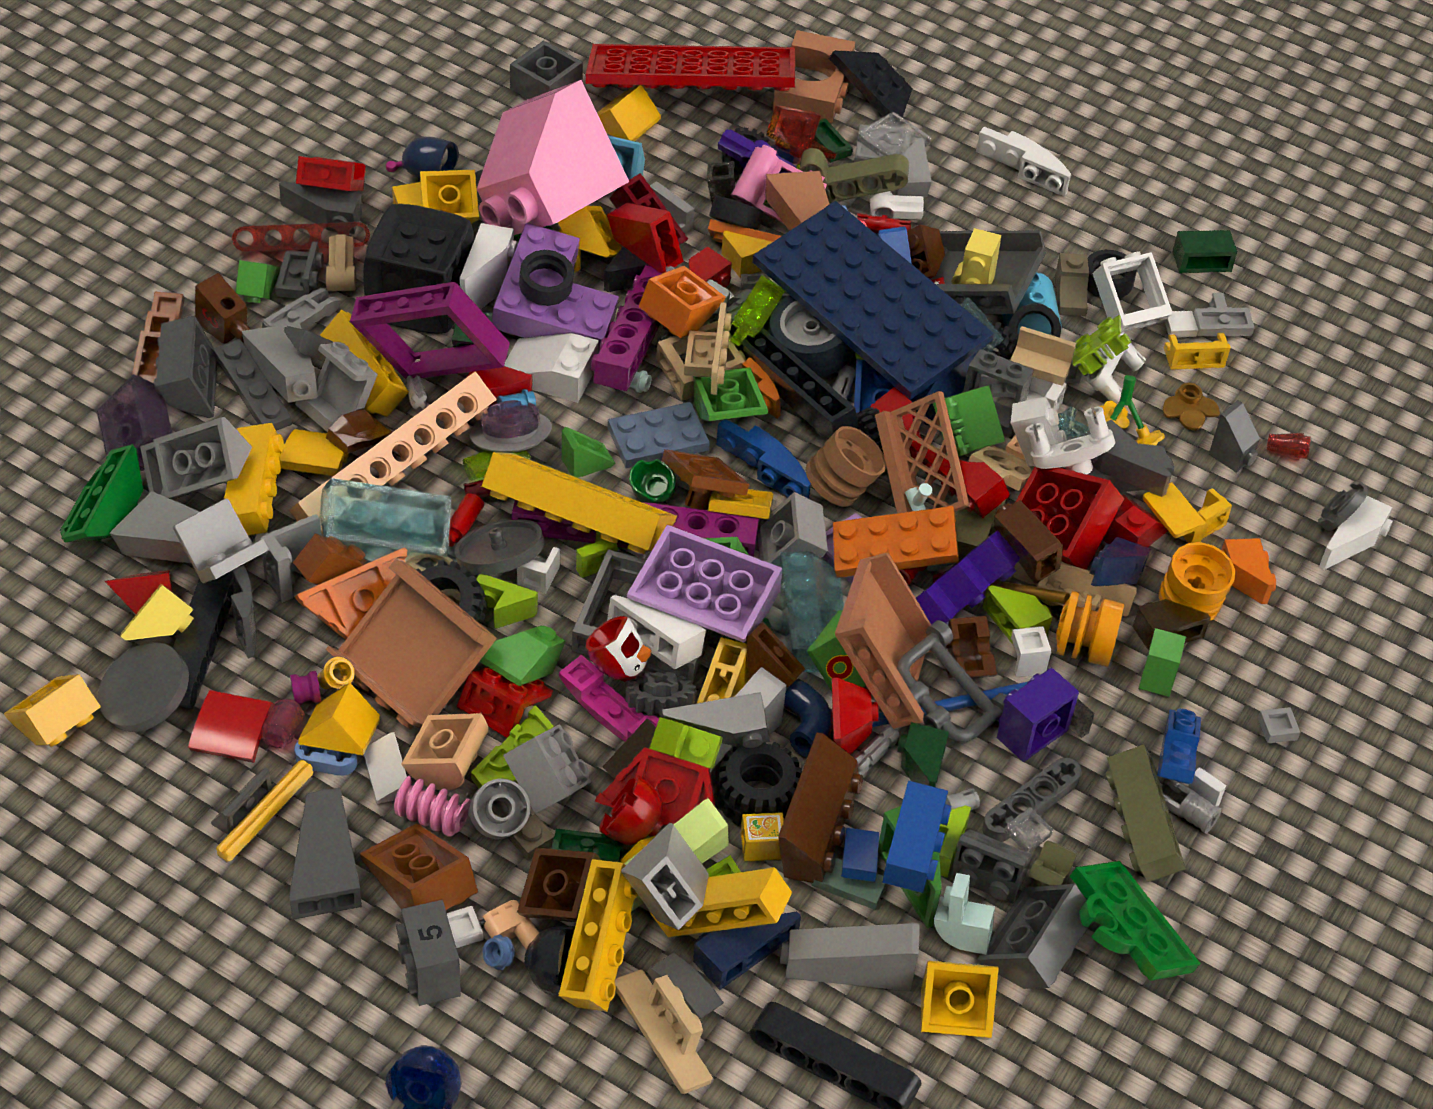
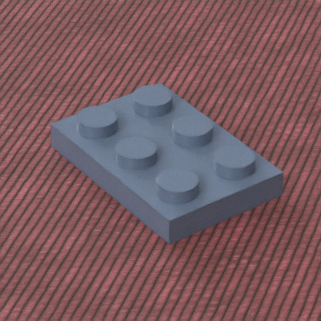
M691 402L608 419L607 428L625 468L633 467L639 460L649 462L659 459L662 461L664 449L692 454L709 451L710 442Z

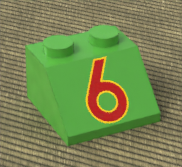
M838 610L807 650V653L831 691L832 678H840L861 687L866 686L835 636L843 610Z

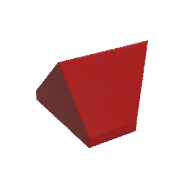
M170 570L140 573L105 581L135 614L138 613L160 584L173 592Z

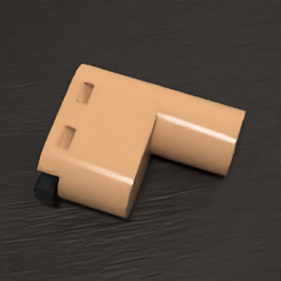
M511 900L487 912L483 916L484 919L479 920L481 929L484 928L491 938L496 935L506 936L510 939L517 936L526 951L539 934L530 918L523 917L517 913L519 906L517 900Z

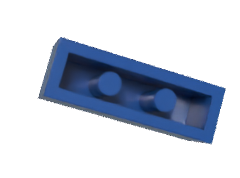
M908 781L886 861L882 883L923 893L926 880H934L938 861L933 860L932 856L933 852H941L945 833L939 832L941 824L947 826L952 808L951 805L946 804L948 790Z

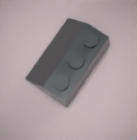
M194 315L162 323L161 335L158 337L159 357L156 358L157 378L154 379L157 394L163 396L168 406L206 418L214 417L217 360L214 357V347Z
M1075 884L1024 887L992 936L987 955L980 954L977 961L980 965L998 967V975L1023 989L1050 988L1056 981L1057 975L1066 961L1071 957L1080 938L1088 929V927L1082 925L1079 914L1081 906L1086 901L1085 897Z

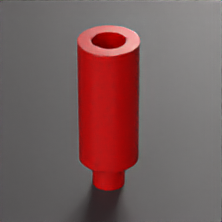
M471 493L464 496L443 529L445 535L443 543L446 546L453 547L455 543H458L468 533L484 508V502L479 496Z

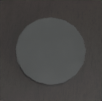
M1361 481L1352 482L1349 485L1352 489L1348 492L1343 490L1337 493L1322 510L1320 516L1324 519L1319 518L1318 523L1326 531H1331L1340 526L1364 502L1369 489Z

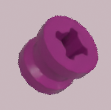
M310 671L305 676L290 675L295 707L302 706L306 701H312L313 703L321 702L316 671Z

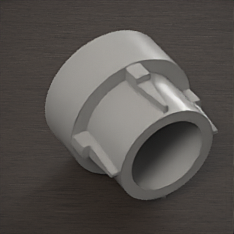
M495 779L485 783L476 791L471 799L468 815L474 827L482 835L494 840H501L511 837L524 827L530 815V801L525 790L519 784L508 779ZM499 800L506 804L508 808L506 817L500 818L494 815L492 812L493 801Z

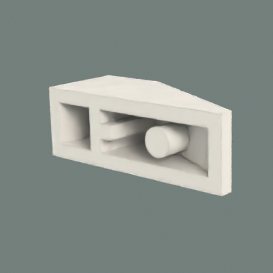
M1367 496L1360 507L1338 527L1325 549L1319 568L1325 570L1374 546L1380 535L1385 537L1393 522L1388 519L1393 507Z
M617 595L610 597L607 621L619 616L629 617L642 639L643 645L651 649L653 655L673 669H677L702 655L706 630L701 626Z

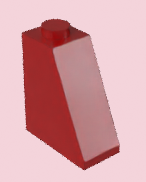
M625 203L607 214L613 239L658 272L666 273V267H676L684 262L670 211Z

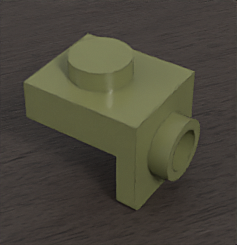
M1048 840L1044 843L1039 858L1032 864L1028 876L1035 879L1034 883L1037 886L1064 885L1077 853Z

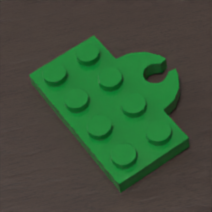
M1121 861L1076 867L1071 873L1070 878L1077 885L1082 895L1087 898L1079 911L1082 925L1089 927L1092 922L1102 925L1091 937L1108 950L1119 954H1130L1141 973L1150 981L1193 973L1201 964Z

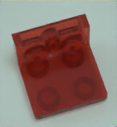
M775 105L766 136L775 140L774 144L776 146L789 149V154L801 158L802 153L809 148L819 149L823 152L825 158L835 159L836 153L814 141L821 118L819 113Z

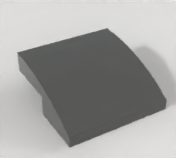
M242 565L232 570L235 594L231 595L236 636L249 659L254 657L256 651L257 628L251 584L246 568Z

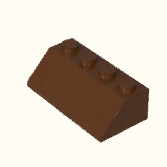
M816 733L778 835L784 877L814 883V880L823 882L826 872L832 873L836 860V854L834 853L836 846L842 845L845 836L844 823L846 820H850L853 815V798L855 794H860L863 784V775L858 772L857 760L823 733Z

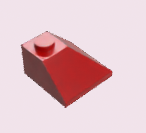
M1123 494L1124 500L1103 541L1111 544L1116 537L1148 548L1168 530L1157 517Z
M832 678L833 741L851 755L872 734V722L878 721L877 702H871V692L869 689L840 678Z

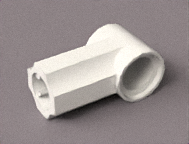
M888 191L873 194L869 197L871 216L881 217L882 215H888V218L921 220L923 217L924 200L922 196H898Z

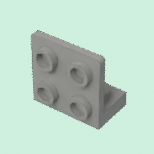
M228 499L221 500L173 526V530L202 583L217 579L269 550L264 539L255 542L251 541Z
M316 514L260 537V540L264 539L269 548L268 551L262 554L264 576L281 603L293 598L292 585L295 584V579L292 572L298 570L293 561L315 533L322 536L320 518Z

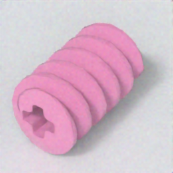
M410 775L403 781L394 802L396 815L400 817L406 815L408 820L412 822L418 820L419 824L424 827L430 825L431 829L436 832L442 830L443 834L447 837L453 836L463 828L468 818L471 799L467 798L460 806L458 805L460 796L457 793L448 801V791L445 788L438 795H435L436 785L433 783L426 790H423L424 780L421 778L414 785H411Z

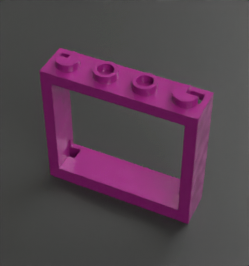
M456 282L356 297L349 321L405 379L409 375L412 378H415L417 375L420 378L501 368L504 367L510 342ZM448 315L474 344L415 353L387 323Z

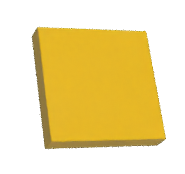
M748 489L747 496L735 494L734 498L719 495L717 491L713 490L708 511L769 519L773 493Z

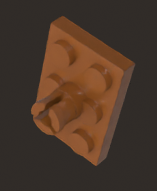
M664 449L662 461L680 477L681 481L689 485L685 505L694 509L707 510L713 490L717 491L719 495L734 498L735 494L747 496L749 483L721 459Z

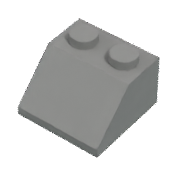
M796 492L792 493L769 515V519H763L758 524L757 535L760 560L781 567L782 571L809 568L828 552L823 505Z

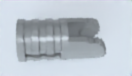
M1170 780L1168 786L1174 792L1185 797L1180 805L1167 795H1164L1167 808L1179 817L1185 818L1189 823L1194 824L1195 827L1200 828L1205 834L1208 833L1217 822L1222 809L1214 806L1210 801H1206L1205 798L1199 796L1198 793L1184 784Z

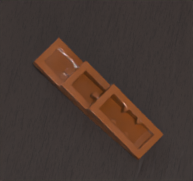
M154 292L151 311L147 312L144 331H140L130 381L132 385L154 386V379L157 378L158 370L156 358L159 357L158 337L161 335V324L181 319L185 302L183 294Z

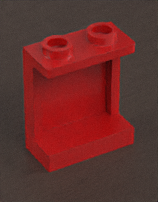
M298 156L296 184L345 191H364L366 164L320 157Z

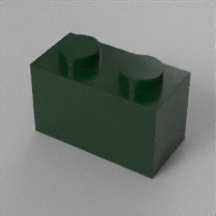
M1230 230L1178 231L1172 251L1179 273L1232 272L1237 255V249Z

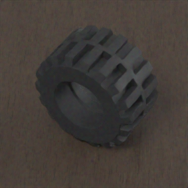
M438 560V565L436 566L432 562L426 563V569L422 572L419 568L416 569L439 590L454 589L460 591L461 599L458 606L477 622H484L486 616L483 610H487V602L484 599L486 596L479 582L465 566L461 568L458 562L451 561L450 565H448L445 560Z
M764 742L755 748L733 747V752L728 751L724 755V761H721L719 769L717 796L719 807H724V815L727 818L732 816L733 823L738 826L742 822V814L783 813L784 820L802 773L797 757H791L792 752L787 748L780 749V744L773 742L772 745ZM750 781H763L773 787L758 789L746 783Z

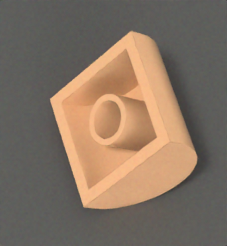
M482 713L428 715L401 765L416 781L420 778L423 779L424 785L427 787L433 783L436 785L437 790H442L443 788L455 790L464 783V777L471 763L477 758V752L488 733V724Z

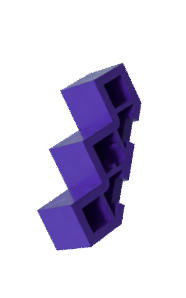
M997 530L939 577L929 588L920 593L916 600L931 625L937 620L943 621L948 625L950 619L967 604L972 609L986 597L983 592L990 584L998 578L1004 582L1017 571L1013 566L1021 558Z

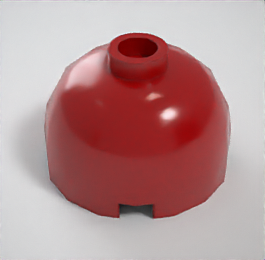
M636 775V779L632 777L611 804L614 806L611 811L612 816L610 817L605 813L599 827V832L613 841L628 845L636 844L647 836H656L663 825V821L659 819L663 809L662 799L658 791L640 776Z

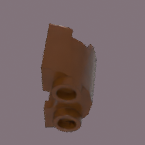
M987 616L950 619L948 626L953 633V640L945 646L948 652L971 678L996 676L997 670L994 654L990 650V631ZM946 669L948 678H954Z

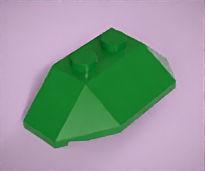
M133 444L111 450L105 457V463L97 468L84 486L60 529L61 539L65 543L99 541L112 537L110 532L138 505L137 502L144 490L137 450Z

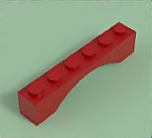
M893 387L870 407H873V409L877 408L879 413L883 411L892 412L912 403V401ZM910 413L902 416L904 428L908 431L915 419V416ZM918 429V431H917V433H916V436H918L919 438H921L920 432H919V429ZM913 440L909 448L911 457L916 459L922 444ZM928 449L922 464L931 468L937 453ZM944 458L937 472L944 477H947L951 468L949 460ZM959 460L970 505L965 509L968 512L974 510L979 516L984 518L1010 496L1003 477L985 462ZM950 487L948 494L950 496H957L956 489Z

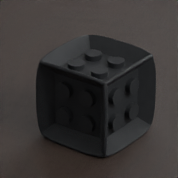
M411 204L391 205L382 215L367 246L363 265L364 296L456 282L460 286V276L474 243L473 228L470 221L462 216ZM440 315L387 324L420 332L443 334L449 332L455 322L448 315Z

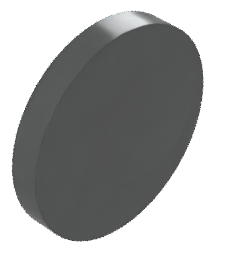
M507 519L486 524L469 532L456 544L454 554L461 568L465 566L474 575H492L516 569L530 562L542 551L545 542L542 530L537 523L525 519Z
M157 642L144 643L126 651L112 663L100 683L98 703L101 706L99 708L101 713L112 725L126 732L144 731L160 724L176 710L187 691L189 671L185 660L172 647Z

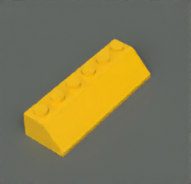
M493 452L481 486L491 490L490 496L504 501H507L508 497L518 500V507L529 511H534L535 508L546 511L544 516L558 522H562L563 518L573 522L572 527L587 533L590 532V529L601 532V539L612 543H617L619 539L629 543L628 549L641 554H645L646 550H653L666 525L672 526L677 515L514 453Z

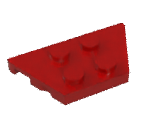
M646 747L637 754L629 766L624 768L615 777L616 779L602 793L600 792L595 799V802L613 808L614 806L611 803L622 787L632 777L636 779V775H638L658 791L662 799L663 809L659 819L663 821V825L667 826L669 823L674 825L707 798L715 806L710 768Z

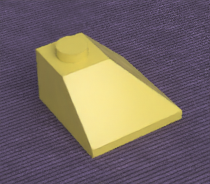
M160 584L121 632V637L127 641L173 635L176 630L182 633L194 619L190 615L193 608L164 585Z

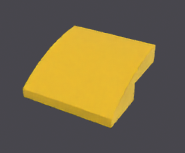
M294 429L285 442L284 452H281L279 461L281 469L334 476L340 472L343 462L346 463L349 453L345 454L326 439L327 433Z

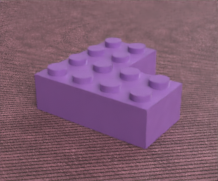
M526 223L493 307L492 323L499 331L523 338L574 333L599 340L600 349L603 337H608L609 326L612 321L614 322L619 296L573 283L572 292L566 300L559 304L545 306L529 301L521 293L519 287L520 268L525 257L534 251L553 250L565 255L574 268L580 238ZM538 269L530 273L529 276L535 283L546 287L557 286L563 282V277L551 269Z

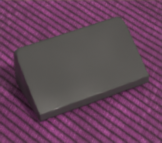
M290 326L284 328L285 334L297 351L322 362L325 361L326 357L318 351L320 344H330L333 341L305 329Z
M264 768L256 774L211 821V824L224 833L229 834L272 789L269 769Z

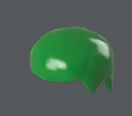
M659 459L649 462L639 460L630 469L629 483L634 495L641 502L658 504L672 497L676 488V476L673 470Z

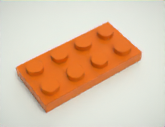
M954 506L833 522L834 569L837 578L855 576L860 559L887 552L890 554L898 570L959 562Z

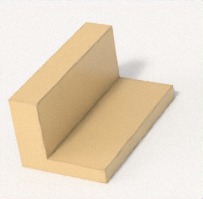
M1021 326L1017 346L1010 361L1033 369L1032 377L1063 386L1072 365L1076 343Z

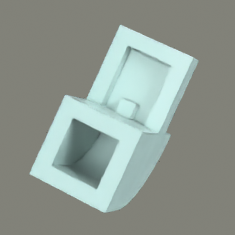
M956 873L953 886H946L944 897H940L934 917L935 928L940 937L951 946L960 950L987 955L993 933L995 906L969 902L970 875Z

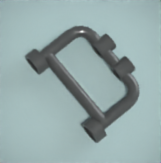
M937 620L926 629L927 637L900 658L897 670L917 703L927 713L923 718L925 726L948 731V737L954 741L968 742L975 739L996 720L1000 719L1004 708L1003 701L1007 695L999 693L990 700L945 648L953 640V633L946 623ZM930 650L985 713L966 729H959L954 726L950 721L949 712L944 707L937 706L930 698L926 685L916 681L910 673V666Z

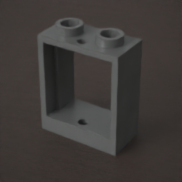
M980 349L969 364L963 393L979 388L981 375L984 374L1017 387L1014 403L1027 400L1034 370ZM994 402L1003 435L1011 438L1014 433L1011 425L1012 408Z

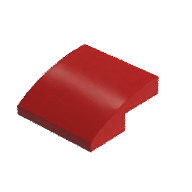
M209 690L195 722L188 748L191 751L254 763L262 734L265 735L274 705L273 702Z

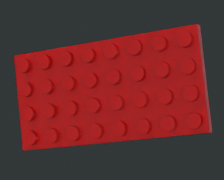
M593 44L585 73L586 84H592L593 87L597 88L606 87L607 84H618V87L621 88L644 85L645 88L653 89L658 88L659 85H670V88L683 89L685 86H696L697 89H710L711 86H722L725 90H734L737 87H748L750 90L774 87L775 90L786 91L790 88H795V47Z

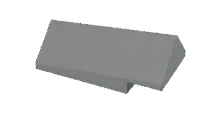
M225 417L153 439L154 442L140 446L149 493L153 491L172 500L237 479L252 449V446Z

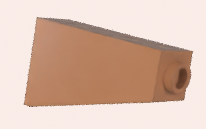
M820 171L766 174L765 198L789 231L829 205Z

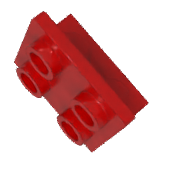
M485 667L469 674L457 707L468 714L482 713L490 728L508 738L510 731L520 723L525 708L550 698L553 690L546 687L540 679L518 686L491 668Z

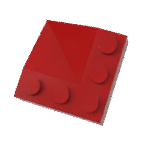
M1034 467L1016 502L1021 500L1063 545L1061 562L1087 570L1124 498L1110 480L1063 468L1041 469Z

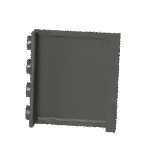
M940 231L945 256L936 276L930 278V280L944 277L945 284L936 285L970 314H1015L1046 255L1041 231H987L1001 235L996 272L992 284L951 283L959 263L963 262L965 248L973 231Z

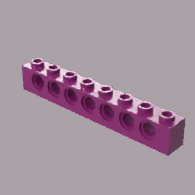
M518 500L514 501L512 520L525 519L537 523L542 530L543 537L587 543L596 542L595 530L590 529L589 533L580 531L572 527V521L564 518L562 522L549 519L544 516L546 511L535 508L534 511H529L518 507ZM643 502L677 515L672 527L701 538L738 537L748 555L754 557L759 518ZM619 539L616 543L617 547L628 548L629 543Z

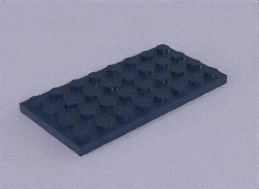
M834 201L753 255L752 263L909 399L915 397L993 341L994 333L837 201Z

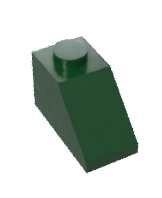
M911 722L908 735L901 734L897 749L898 753L903 754L900 767L912 782L936 787L948 740V731Z

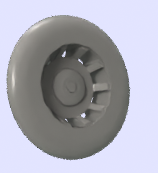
M506 407L490 412L478 421L470 430V439L474 445L488 452H520L542 443L550 435L552 424L547 417L528 408Z

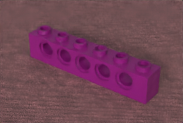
M645 265L641 275H636L633 290H628L624 306L620 305L616 322H611L608 337H603L599 354H594L590 369L594 371L595 384L627 391L661 323L650 318L645 311L639 308L648 280L662 274L651 266Z

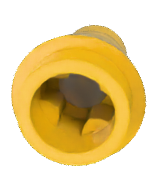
M343 657L331 658L317 676L319 686L323 689H341L349 682L352 683L354 679L353 665Z

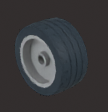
M790 295L786 296L773 309L769 322V333L819 377L830 376L838 372L849 362L853 350Z

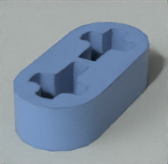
M298 741L295 744L296 762L300 760L306 761L311 764L313 771L344 776L352 773L357 767V754L299 745ZM310 750H315V752H312L310 756L305 755L308 754ZM342 756H347V758H344L342 762L337 761L340 760Z

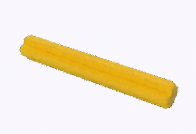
M304 760L298 761L216 847L217 855L226 862L232 861L313 775L311 764Z

